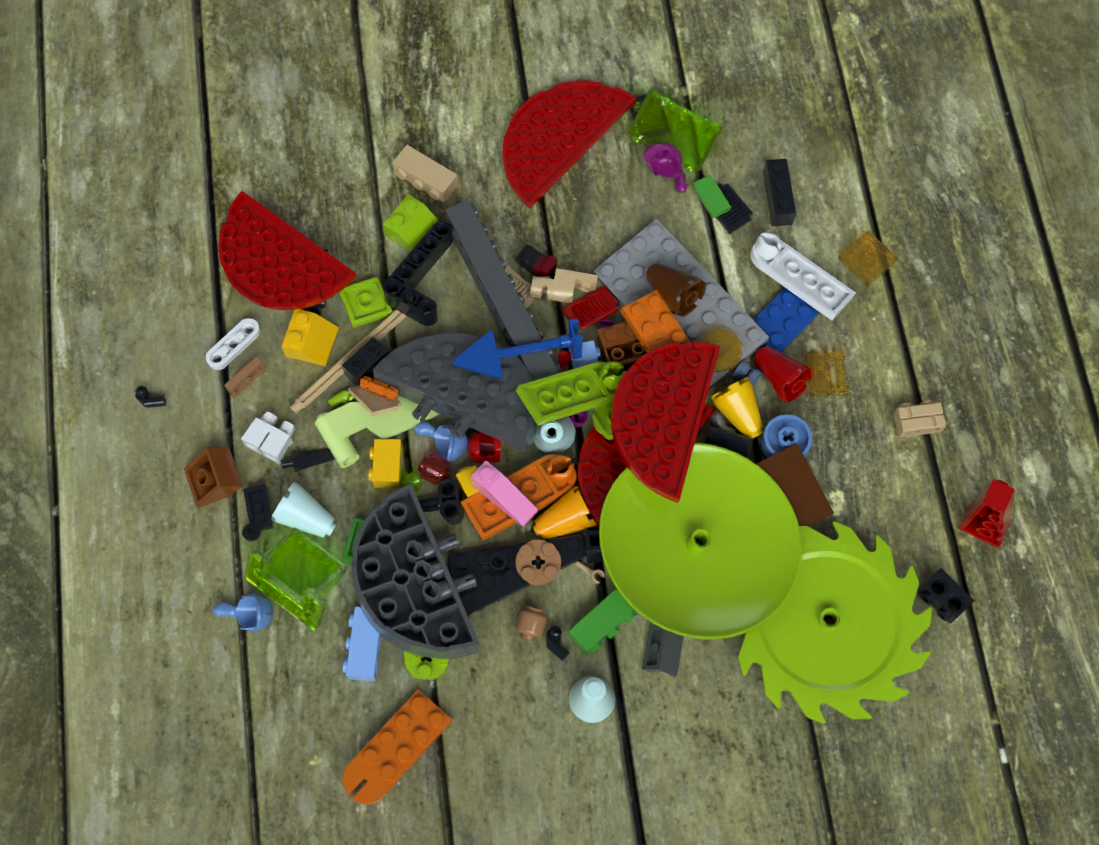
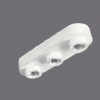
M251 318L243 319L215 344L206 354V361L209 367L214 370L224 369L260 335V327L257 321ZM249 329L253 330V332L250 334L246 333ZM232 344H237L235 348H231ZM217 358H222L220 362H215Z

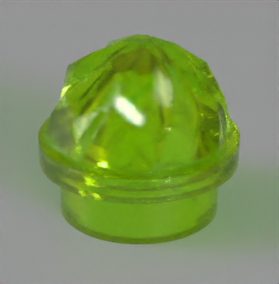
M415 471L406 472L400 482L401 488L411 484L414 492H418L423 483Z

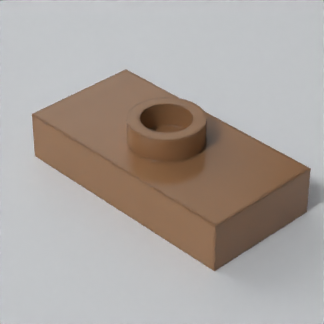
M256 356L245 367L239 368L234 377L224 385L227 392L233 398L238 396L266 370L263 362Z

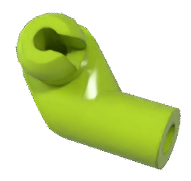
M346 390L327 400L331 409L340 404L345 405L349 402H358Z

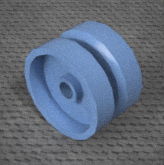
M786 414L775 417L765 427L759 447L762 457L765 460L795 444H798L804 457H806L812 444L811 429L804 420L797 416Z

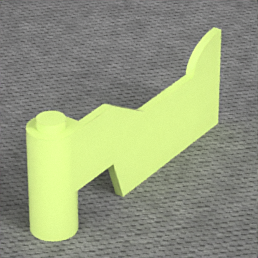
M398 395L397 399L402 403L398 410L372 416L359 402H349L331 412H323L318 415L315 426L339 466L345 468L354 464L360 457L349 439L350 435L367 428L380 439H391L421 422L420 418L416 420L412 415V412L419 404ZM431 410L423 422L440 414Z

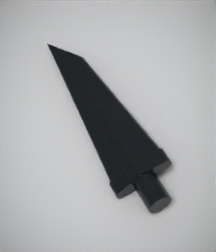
M330 449L291 452L292 458L281 460L282 469L294 467V472H298L335 460Z

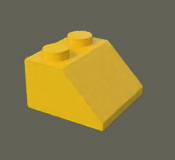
M300 309L294 310L281 346L285 357L326 367L339 327L316 313Z

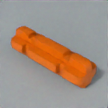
M364 376L359 381L361 388L369 389L372 393L390 400H395L398 397L399 390L393 386L389 388V385Z

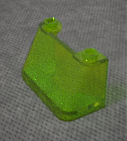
M650 88L628 134L632 136L630 140L639 145L642 142L650 146L660 142L673 144L681 152L682 163L686 164L684 168L695 173L696 170H702L725 129L715 121L710 123L709 119L703 118L676 104Z

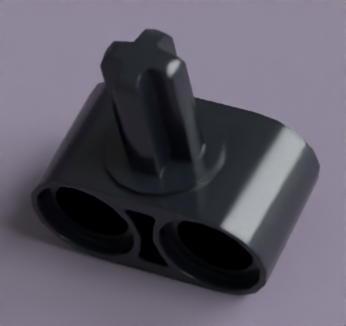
M444 479L439 483L438 497L419 501L423 513L440 510L443 518L451 525L459 524L464 518V509L460 503L463 501L462 491L452 479ZM454 487L452 494L445 495L447 489ZM451 509H457L453 516H448V512Z

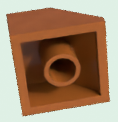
M207 447L184 468L197 508L230 497L242 487L241 478L229 447Z

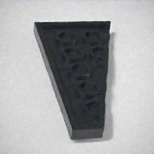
M582 534L545 540L553 544L559 552L561 570L576 563L578 560L586 558ZM526 543L449 554L452 579L455 580L472 573L477 583V587H472L458 593L467 616L485 609V607L530 586L529 583L520 577L516 570V556L520 548ZM502 552L508 557V565L504 570L498 571L490 566L489 559L493 553ZM497 556L495 560L503 566L504 562ZM536 556V559L532 561V565H536L537 569H541V565L545 564V561L541 560L540 556Z

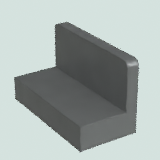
M650 625L642 670L646 672H663L676 677L684 636L664 630L657 625Z

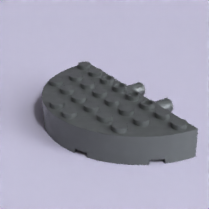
M444 333L422 337L395 349L373 369L375 380L389 385V388L390 386L397 388L399 396L419 404L412 412L416 420L420 418V421L423 422L432 410L457 421L450 429L454 437L458 435V438L461 439L467 429L471 427L527 452L534 439L537 424L516 392L518 385L532 382L533 379L524 363L517 356L500 359L503 373L502 379L453 366L452 361L482 338L480 336L463 333ZM496 343L497 349L505 348L501 344Z
M412 485L400 488L387 496L385 501L371 511L356 537L353 548L352 575L358 604L371 626L387 641L406 652L435 659L460 658L478 653L479 641L458 594L472 587H477L476 580L473 578L474 575L472 573L453 580L441 555L443 552L460 547L458 538L454 533L436 541Z

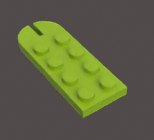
M609 361L607 363L595 362L518 385L516 392L539 426L611 403L618 384L627 371L622 372L624 366L617 361Z

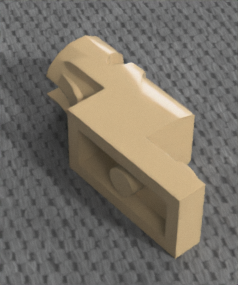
M556 268L554 279H551V277L533 276L530 297L541 299L543 294H546L547 301L572 303L575 289H579L582 292H594L596 290L598 275Z

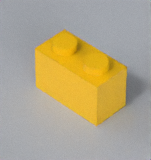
M374 439V447H370V460H373V467H369V481L373 482L374 488H401L403 450L401 439Z

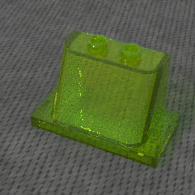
M294 527L266 553L258 547H255L250 552L244 578L315 631L322 621L328 601L326 597L344 576L347 566L331 552L318 545L315 540L310 539Z

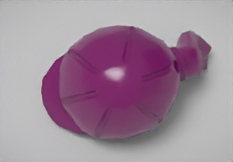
M660 142L649 146L643 153L647 166L655 176L675 178V190L678 193H685L688 185L685 183L686 176L681 170L682 155L679 149L668 142Z

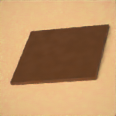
M798 444L756 464L784 492L793 508L799 526H809L834 513Z

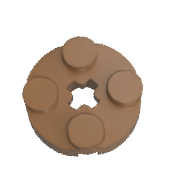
M545 540L527 542L520 548L516 556V570L524 581L535 586L551 582L557 576L561 567L559 552L553 544ZM536 556H540V559L545 561V564L541 565V569H537L536 565H532V561L536 559Z

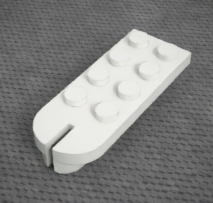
M764 232L760 234V237L758 236L751 249V261L758 269L832 321L856 294V292L780 240L774 233Z

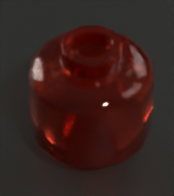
M430 453L428 456L424 455L417 469L420 472V478L433 485H439L442 480L448 479L452 470L448 469L449 461L435 453Z

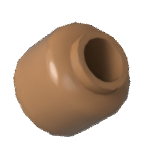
M526 606V609L519 611L515 629L522 633L521 638L534 641L535 637H542L544 635L548 617L544 614V610Z

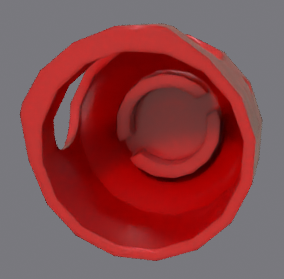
M475 432L469 437L467 449L468 455L473 462L484 463L487 461L488 463H500L501 440L482 432Z

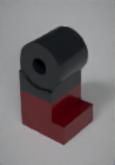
M525 245L515 258L521 267L537 277H551L557 268L556 258L551 255L548 257L530 245Z

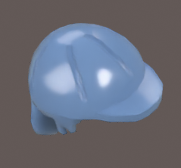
M419 422L414 427L417 435L435 438V446L439 453L434 454L446 461H454L460 458L467 449L468 438L466 433L461 439L458 438V435L454 437L451 434L450 429L454 426V423L435 427L428 422Z
M258 593L242 595L241 597L243 598L240 599L237 606L227 602H220L212 610L216 617H237L239 624L243 626L240 629L258 632L266 628L272 621L274 612L272 603L264 595Z

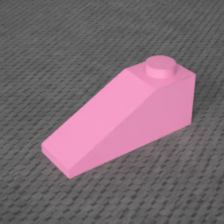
M487 461L471 476L473 487L522 527L538 512V509L500 471Z

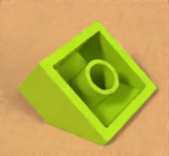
M408 194L383 223L386 237L411 252L439 220L425 204Z

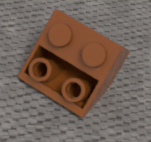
M627 322L597 330V343L602 358L606 363L617 361L625 366L635 363L637 359L646 354L644 347Z

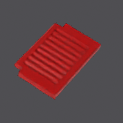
M603 286L563 307L561 311L568 320L578 319L579 328L584 330L617 312L619 303L608 289Z

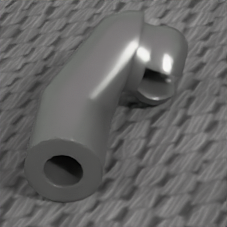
M718 409L711 413L710 422L712 427L735 433L736 428L726 425L723 414Z

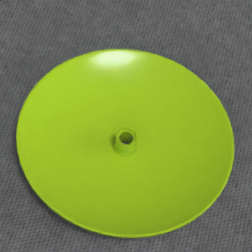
M695 443L678 503L650 490L627 467L613 483L602 507L599 525L600 548L606 570L613 584L633 609L664 630L696 639H723L744 634L759 627L775 615L785 604L797 582L802 560V541L793 508L778 484L763 469L736 452L714 445ZM694 539L701 540L703 545H698Z

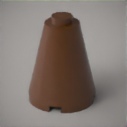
M660 263L651 265L646 271V280L658 291L672 311L681 317L689 315L697 307L695 305L697 299L702 300L705 294L706 283L696 276Z

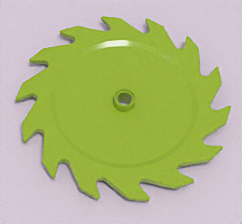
M835 521L832 525L838 536L836 540L826 537L809 526H799L802 541V560L793 591L775 615L759 627L746 632L738 656V662L744 677H746L753 663H758L761 666L765 695L777 709L781 708V692L788 691L804 715L821 724L826 723L820 711L821 704L830 706L851 720L871 719L872 716L860 706V700L894 702L909 694V690L894 686L892 683L893 678L921 669L931 654L930 651L913 653L911 650V645L930 627L932 607H929L919 615L914 614L912 611L919 586L914 567L910 566L905 578H898L891 548L878 535L875 537V551L869 552L850 527ZM823 617H832L835 624H826Z

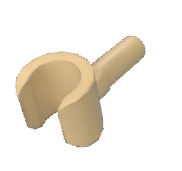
M579 560L575 564L590 576V581L593 584L597 585L600 583L595 580L594 574H599L602 578L605 577L603 571H593Z

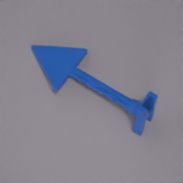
M578 319L569 320V334L560 335L558 338L497 349L493 331H489L455 358L452 364L456 367L502 379L503 373L500 359L558 347H570L573 359L582 358L583 337L582 334L578 335Z

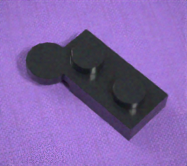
M265 484L243 489L250 524L243 528L242 535L249 542L256 541L260 537L261 531L274 528L273 521L271 520L272 514L267 486Z

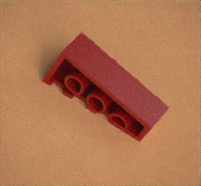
M992 479L968 506L958 529L1000 549L1010 526L1015 489L1009 487V484L1005 481Z

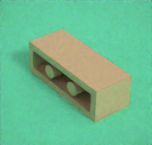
M406 145L392 162L394 173L399 179L409 181L416 189L424 190L434 200L439 199L445 203L458 186V175L409 145Z

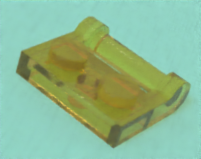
M844 351L806 354V365L814 371L812 381L808 379L810 397L839 396L850 393L849 386L846 385L843 362L845 360ZM829 362H835L838 383L836 387H832Z

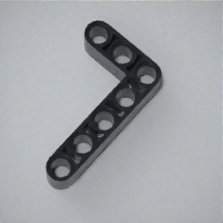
M440 221L434 224L383 284L386 304L424 326H432L437 323V304L434 300L414 288L451 246L452 231L451 225L448 222Z

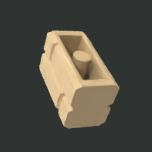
M933 400L922 401L920 405L903 403L897 407L893 415L899 438L940 433L946 427L942 405L940 402L933 403Z

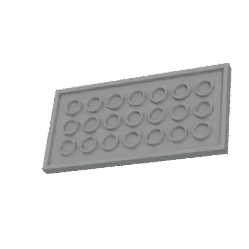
M656 218L597 267L593 274L598 275V280L623 307L655 291L646 280V271L651 265L656 263L701 278L706 283L705 294L702 300L697 299L695 302L697 307L689 315L681 317L676 315L669 306L668 308L691 343L698 341L720 346L709 387L710 390L739 366L743 360H746L769 340V336Z

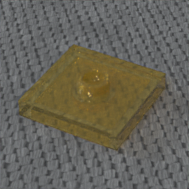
M869 231L838 257L867 287L898 260Z

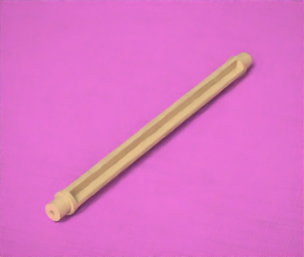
M394 310L304 393L296 398L290 409L295 414L301 409L304 410L344 373L342 368L344 362L373 337L380 341L406 315Z

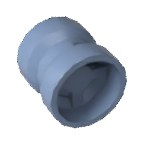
M743 360L734 371L732 377L737 381L748 377L754 386L762 372L757 368L753 369L750 367V363Z

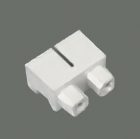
M266 411L261 419H254L241 440L247 448L261 455L263 454V456L281 465V460L285 458L284 454L287 448L293 443L291 437L295 427L287 421H284L279 429L274 427L278 419L274 414Z

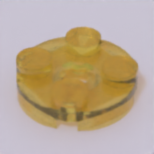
M716 328L707 333L701 340V342L725 347L726 354L721 353L718 355L714 372L721 373V371L733 370L740 363L742 343L733 332Z

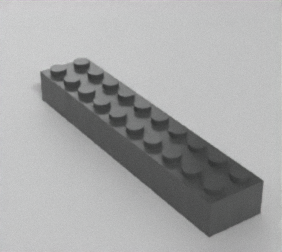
M469 200L446 208V222L451 225L452 239L507 346L512 347L542 341L544 339L539 327L535 328L531 311L525 309L523 305L525 301L521 292H516L514 288L516 285L512 275H507L505 271L506 264L502 257L497 256V247L494 241L489 240L487 237L488 230L484 223H480L477 208L471 206ZM551 349L517 356L526 366L533 381L562 373L558 363L554 364L552 360L553 354Z

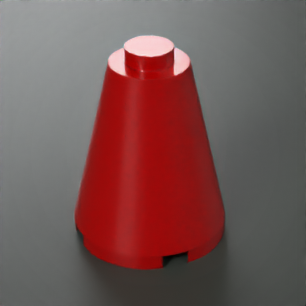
M770 346L760 347L754 354L755 364L783 403H786V400L791 402L798 398L806 390L807 386L805 383L807 380L812 381L814 371L809 366Z

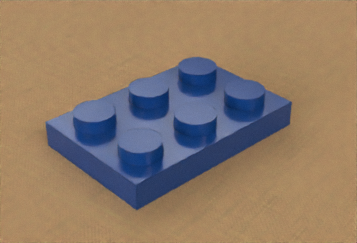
M784 288L753 320L769 336V340L762 347L770 346L782 353L818 316L819 312L787 288Z

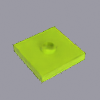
M378 276L349 285L339 292L353 328L386 318L393 312L392 308L384 300L383 287Z

